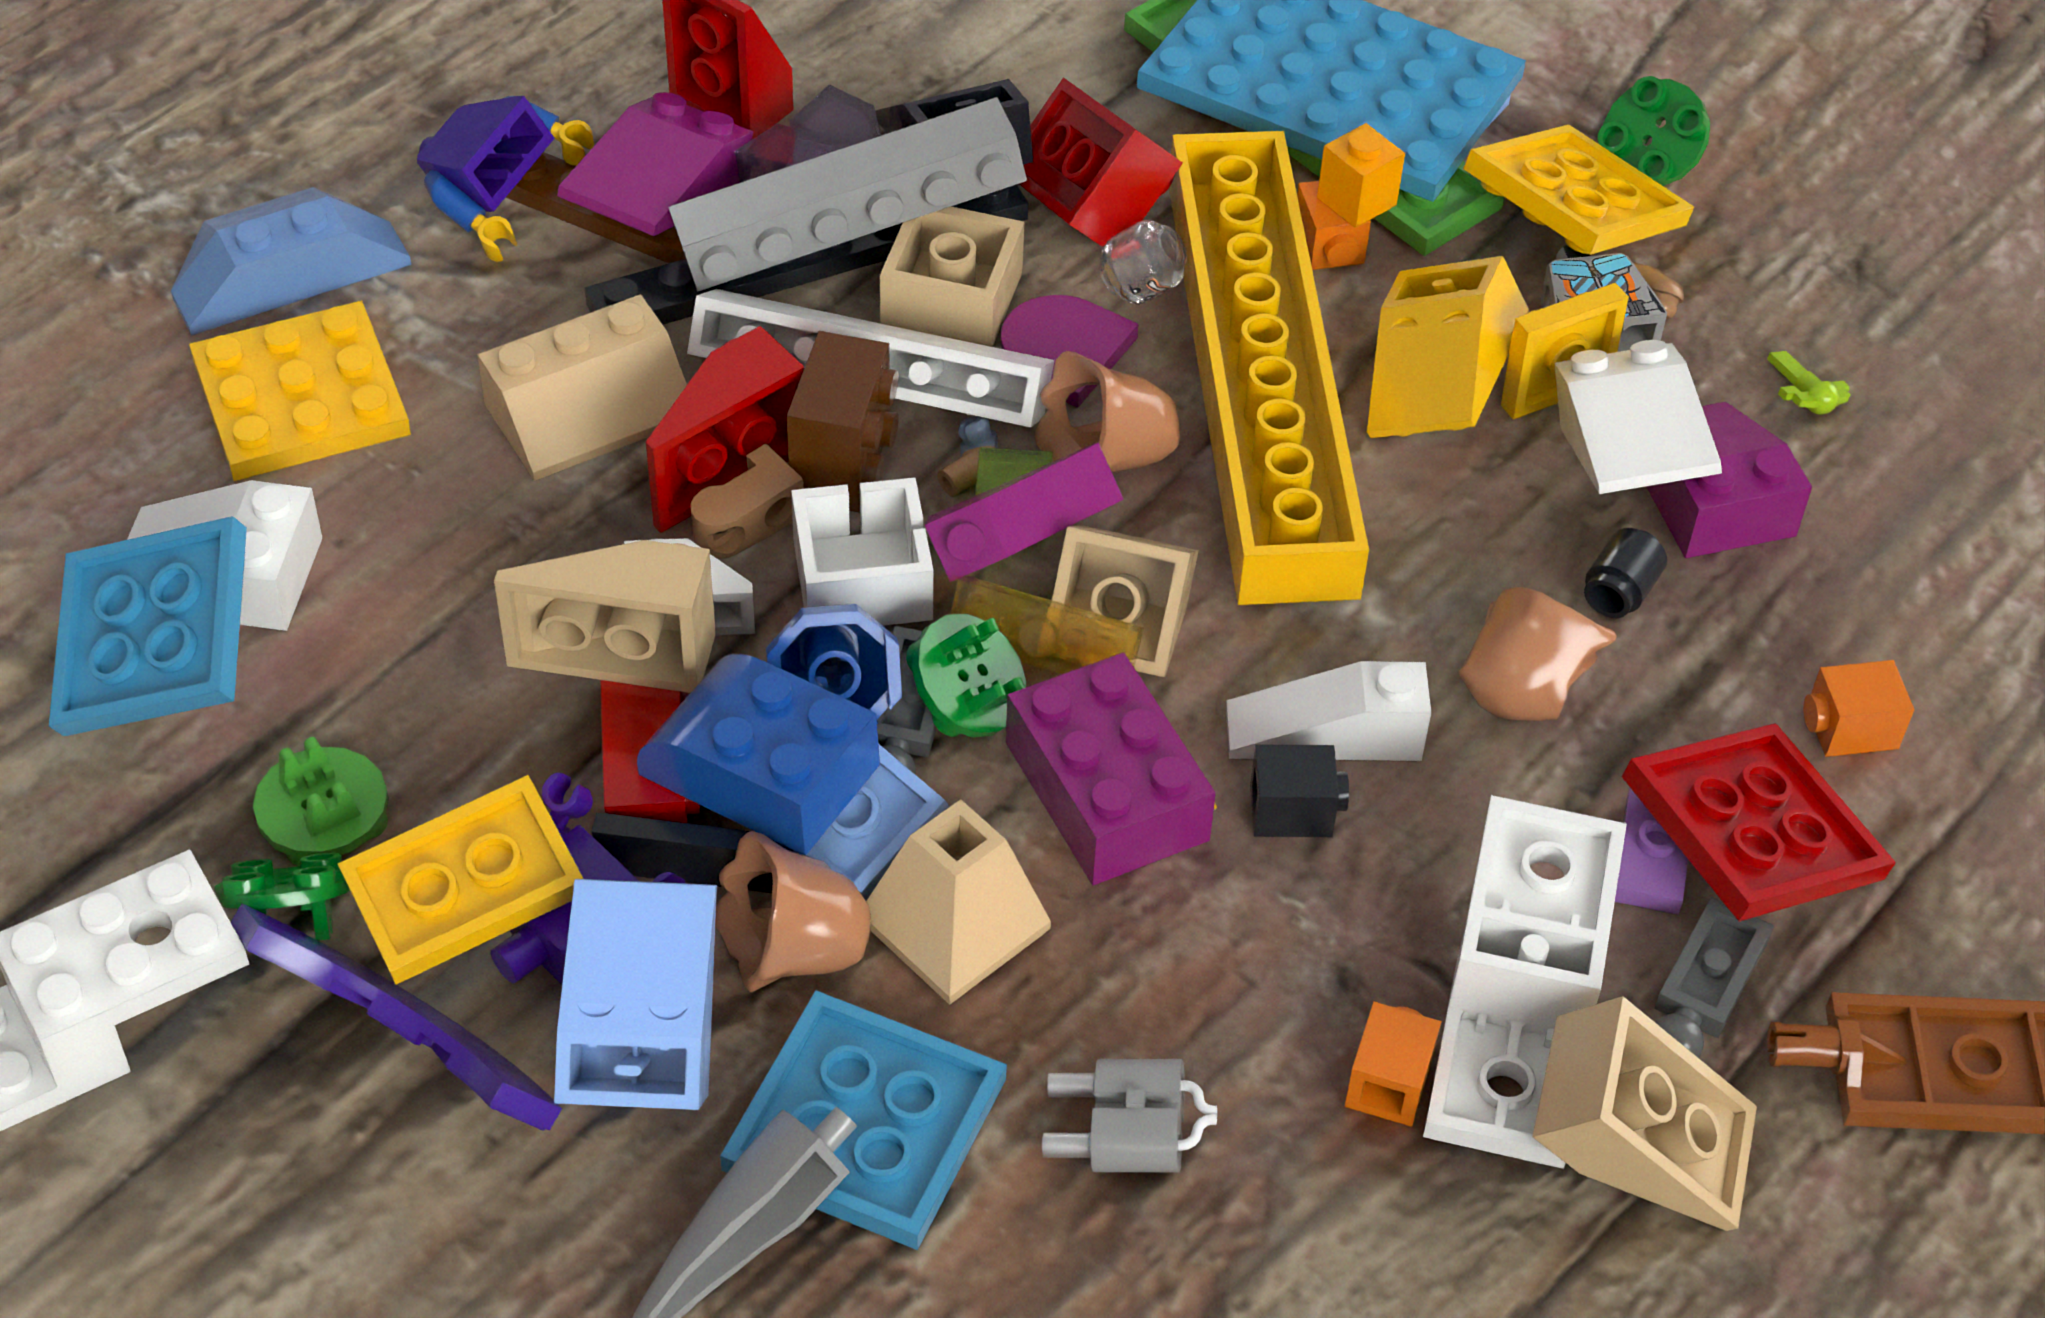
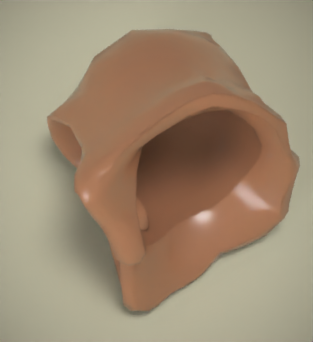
M1063 352L1056 359L1053 379L1043 388L1040 394L1042 404L1047 408V412L1041 418L1034 434L1036 445L1048 455L1051 462L1099 442L1111 471L1119 472L1140 469L1157 463L1174 452L1178 447L1180 426L1176 404L1163 390L1145 378L1108 369L1102 364L1076 352ZM1100 384L1103 401L1102 420L1072 427L1065 402L1068 396L1085 385Z
M1524 587L1506 589L1501 592L1496 601L1489 604L1485 624L1463 666L1459 670V675L1478 705L1496 717L1515 721L1557 720L1570 686L1595 663L1598 650L1616 641V633L1608 627L1594 623L1574 609L1555 601L1542 592Z
M755 831L747 832L739 840L735 859L725 865L719 873L720 885L727 892L716 905L715 926L722 935L728 952L739 964L743 987L752 993L781 977L826 974L841 971L857 964L863 958L869 941L871 913L867 902L856 885L844 875L833 871L824 861L789 851L762 833ZM772 873V908L751 909L748 883L751 879L761 874Z

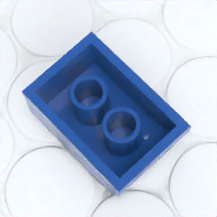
M731 654L721 658L641 748L637 757L638 772L640 776L755 832L762 833L768 838L806 856L880 766L876 713L763 660L743 654Z

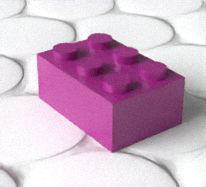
M1124 652L1007 694L1006 744L1092 886L1210 841L1216 792Z

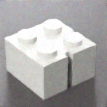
M916 478L860 483L861 534L850 535L849 492L847 485L791 490L793 541L804 608L857 604L882 626L933 620V565L926 529L923 528V514Z

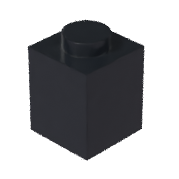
M1255 744L1250 781L1254 837H1333L1337 811H1347L1349 803L1348 773L1337 772L1334 745Z

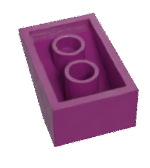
M667 92L655 93L653 97L631 105L562 181L558 187L557 196L655 236L674 227L668 207L744 182L753 131L733 124V118L727 114L715 111L703 112L686 105V100L679 95Z
M1727 402L1702 406L1721 460L1722 474L1646 486L1683 556L1690 558L1796 537L1809 500L1812 485L1787 443Z

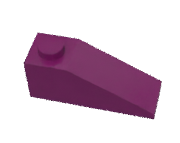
M1099 442L930 515L925 523V527L949 581L952 582L1005 559L1068 526L1122 501L1123 496Z

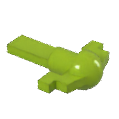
M1787 351L1769 353L1767 360L1794 385L1780 388L1778 395L1784 401L1792 400L1798 407H1806L1812 413L1819 415L1827 414L1833 411L1836 406L1848 402L1851 395L1848 392L1850 386L1845 381L1822 382L1811 371H1807Z

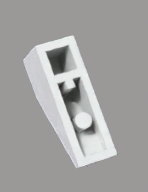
M1360 661L1229 699L1226 702L1229 759H1254L1256 744L1334 745L1336 760L1422 761L1431 717L1426 662Z

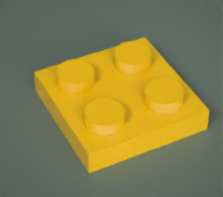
M1616 283L1590 292L1581 293L1576 297L1539 310L1530 311L1525 315L1515 318L1501 399L1502 408L1513 420L1558 403L1555 374L1556 362L1571 360L1574 354L1586 350H1601L1607 354L1618 352L1629 296Z

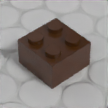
M818 331L787 414L789 466L803 478L804 489L847 485L849 511L860 513V483L881 481L884 469V455H881L883 447L892 448L897 435L899 415L898 412L890 411V406L893 405L899 375L898 370L890 369V343Z

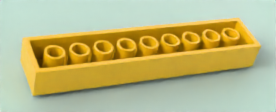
M1284 131L1172 135L1171 154L1183 162V164L1174 175L1169 193L1238 605L1361 600L1369 546Z

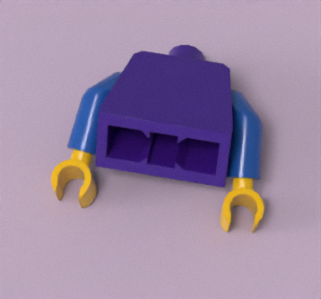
M507 96L502 99L461 106L456 109L434 136L427 137L422 141L419 154L417 155V164L426 174L424 185L435 206L465 231L471 232L475 230L478 233L486 256L495 262L503 261L501 251L494 243L495 240L504 238L509 240L514 246L518 244L507 219L501 216L486 218V211L494 212L554 139L561 143L562 156L565 162L577 166L585 157V151L582 146L590 150L594 147L593 133L586 122L573 120L562 125L558 123L559 116L527 101L525 96Z

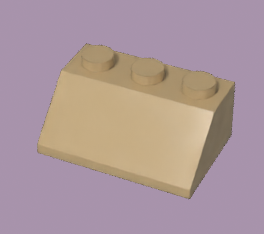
M641 294L477 354L484 404L534 481L650 437L687 386L667 330Z

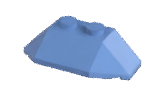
M311 187L205 220L171 289V294L192 336L411 265V259L390 221L315 187Z

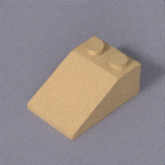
M641 540L497 571L494 584L508 667L689 693L703 679L716 635L710 549L692 547L680 543L670 544Z
M1622 996L1556 1017L1532 1137L1579 1174L1729 1231L1738 1229L1757 1106Z

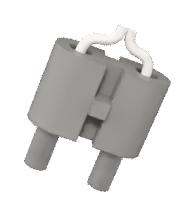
M1097 1059L1095 1073L1048 1074L1049 1097H1094L1095 1108H1092L1090 1133H1043L1042 1153L1043 1158H1090L1093 1172H1180L1182 1150L1196 1146L1201 1139L1203 1129L1208 1125L1217 1124V1106L1208 1105L1204 1101L1201 1088L1194 1082L1185 1080L1183 1059ZM1185 1091H1188L1193 1095L1196 1108L1205 1116L1195 1122L1191 1135L1183 1139L1181 1122H1184Z

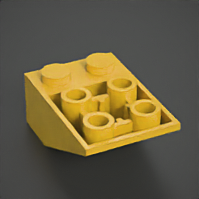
M1503 256L1399 271L1380 311L1367 433L1370 438L1396 435L1403 437L1414 433L1441 430L1458 431L1468 427H1475L1509 354L1515 318L1525 315L1529 311Z

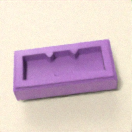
M1629 788L1623 823L1627 825L1615 902L1679 915L1684 897L1688 859L1632 789Z

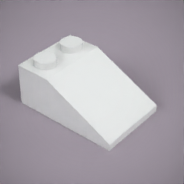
M1645 340L1633 344L1630 350L1609 354L1601 350H1586L1574 354L1571 360L1555 363L1560 428L1599 494L1722 474L1721 460L1687 363L1672 343L1666 344L1660 340Z
M250 480L141 507L127 540L231 516L246 526L240 625L287 631L322 541L312 488Z

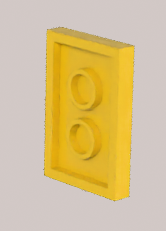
M529 775L338 863L342 875L396 985L572 901L574 880L584 879Z

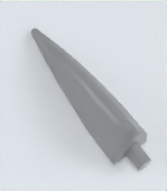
M835 1107L812 1132L785 1110H781L741 1154L705 1200L670 1251L632 1318H682L704 1297L758 1254L799 1227L850 1173L833 1152L855 1130L857 1125L842 1110Z

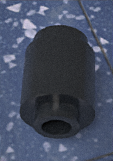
M1623 528L1613 534L1585 577L1584 595L1588 604L1595 611L1606 617L1622 618L1641 606L1667 566L1666 552L1656 537L1649 532L1635 528Z

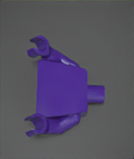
M563 773L551 775L542 787V799L544 804L551 810L549 814L582 877L593 880L639 881L580 824L572 830L566 826L570 818H580L590 811L593 804L592 794L588 788L577 785L568 802L563 803L564 795L571 785V777ZM671 872L662 873L653 880V882L685 884L683 878ZM572 901L510 930L512 936L490 950L495 966L505 979L514 984L542 965L562 985Z

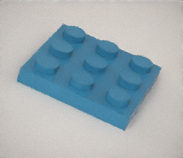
M231 516L66 553L49 716L50 728L62 736H69L234 701L246 526Z
M815 990L721 1153V1171L727 1173L741 1154L781 1110H785L813 1132L835 1107H838L857 1125L855 1130L833 1152L850 1173L816 1209L918 1250L1006 1081L1007 1064Z

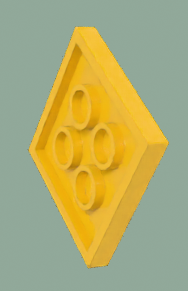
M1569 124L1471 149L1463 168L1479 179L1481 186L1486 191L1507 198L1523 209L1522 212L1526 218L1537 224L1547 225L1563 236L1570 248L1583 254L1592 255L1687 225L1694 209L1693 205Z
M362 300L189 344L193 363L233 481L411 435L408 416Z

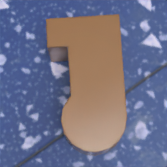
M767 444L746 455L748 468L746 472L724 485L710 486L702 489L694 496L691 502L694 543L701 548L710 549V554L717 559L734 556L793 523L791 490L804 489L803 478Z

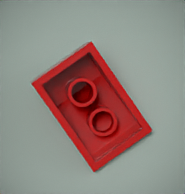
M662 0L669 93L683 97L686 100V105L703 112L715 111L729 115L734 120L733 124L753 131L752 142L794 110L792 67L752 7L739 0Z
M1063 77L1030 125L1033 162L1023 165L1027 181L1019 183V185L1070 226L1117 257L1126 243L1130 242L1137 235L1141 222L1157 199L1170 188L1174 175L1183 162ZM1131 228H1137L1135 231L1130 233L1125 231Z
M761 326L738 338L729 340L723 346L712 351L646 441L653 526L660 533L691 517V502L694 496L702 489L710 486L724 485L748 470L746 455L762 445L767 444L786 463L789 462L787 414L803 374L804 366Z

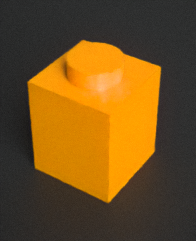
M1367 123L1324 145L1317 198L1354 228H1357L1397 205L1405 152Z

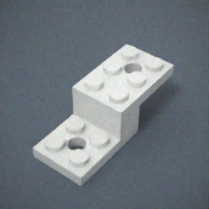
M1491 795L1466 925L1453 977L1423 1137L1564 1169L1565 1162L1532 1136L1556 1017L1595 1005L1600 995L1626 823ZM1540 862L1550 863L1561 869L1565 876L1556 880L1544 879L1536 875L1530 866ZM1496 1076H1507L1516 1080L1524 1092L1514 1097L1501 1096L1490 1088L1487 1081Z
M190 849L0 932V968L7 985L0 987V1131L131 1072L115 1025L249 965L242 942ZM165 927L171 930L169 935L157 944L141 945L135 942L140 933L146 929Z

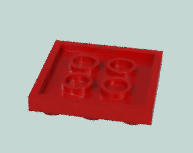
M1776 723L1632 758L1621 776L1739 922L1883 881L1896 863Z

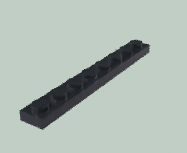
M1016 184L951 207L1025 221L1028 220L1029 203ZM903 223L701 291H697L687 260H679L584 287L586 305L590 312H594L641 294L662 325L692 317L696 296L715 289L758 298L886 261Z

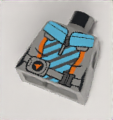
M1565 245L1558 251L1556 260L1547 265L1541 294V309L1576 297L1581 293L1590 292L1616 283L1629 296L1618 352L1630 350L1633 344L1640 341H1661L1667 317L1666 309L1627 255L1615 253L1592 256L1577 252L1568 245Z

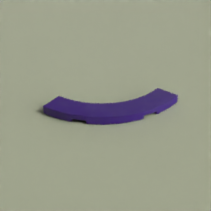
M241 903L231 920V924L248 952L266 959L326 991L367 1008L369 1016L389 1027L414 1045L420 1046V1044H424L430 1047L445 1064L446 1068L467 1084L490 1108L542 1131L545 1129L550 1131L562 1108L554 1103L552 1097L529 1076L496 1050L432 1006L371 969L320 941Z

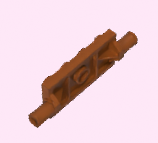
M1831 992L1825 1007L1828 1026L1781 1024V1022L1773 1021L1769 1025L1767 1051L1775 1052V1054L1769 1055L1770 1066L1830 1067L1832 1073L1836 1074L1844 1126L2045 1134V1001Z

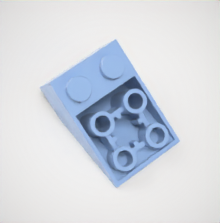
M593 879L574 880L557 1026L554 1103L699 1110L709 1096L717 885Z

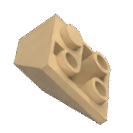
M961 799L908 837L866 901L871 913L870 931L949 1005L1051 928V921L1007 840Z

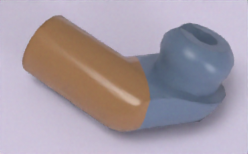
M971 416L963 420L958 427L959 436L963 440L960 444L961 457L937 473L941 487L949 496L954 497L989 476L998 465L999 440L996 431L990 429V422L987 418Z

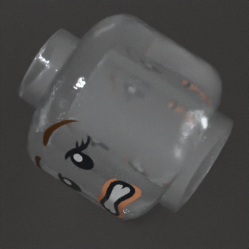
M1151 220L1138 222L1109 238L1103 246L1101 254L1102 281L1112 294L1118 295L1128 303L1135 305L1147 303L1175 288L1182 280L1184 266L1187 262L1185 245L1178 233L1169 226Z

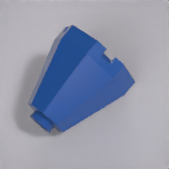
M857 604L801 608L766 647L767 663L875 712L877 719L888 707L891 710L902 698L900 653L897 637Z

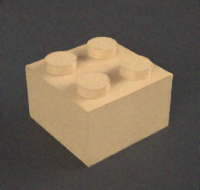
M951 206L903 222L880 274V324L993 347L1022 275L1024 222Z

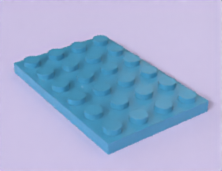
M1197 0L1138 70L1137 88L1250 132L1284 131L1287 146L1320 159L1323 156L1324 145L1367 123L1405 152L1400 190L1434 202L1522 79L1526 60L1505 53L1501 49L1480 44L1456 35L1449 30L1431 26L1407 17L1400 12L1391 11L1363 0Z

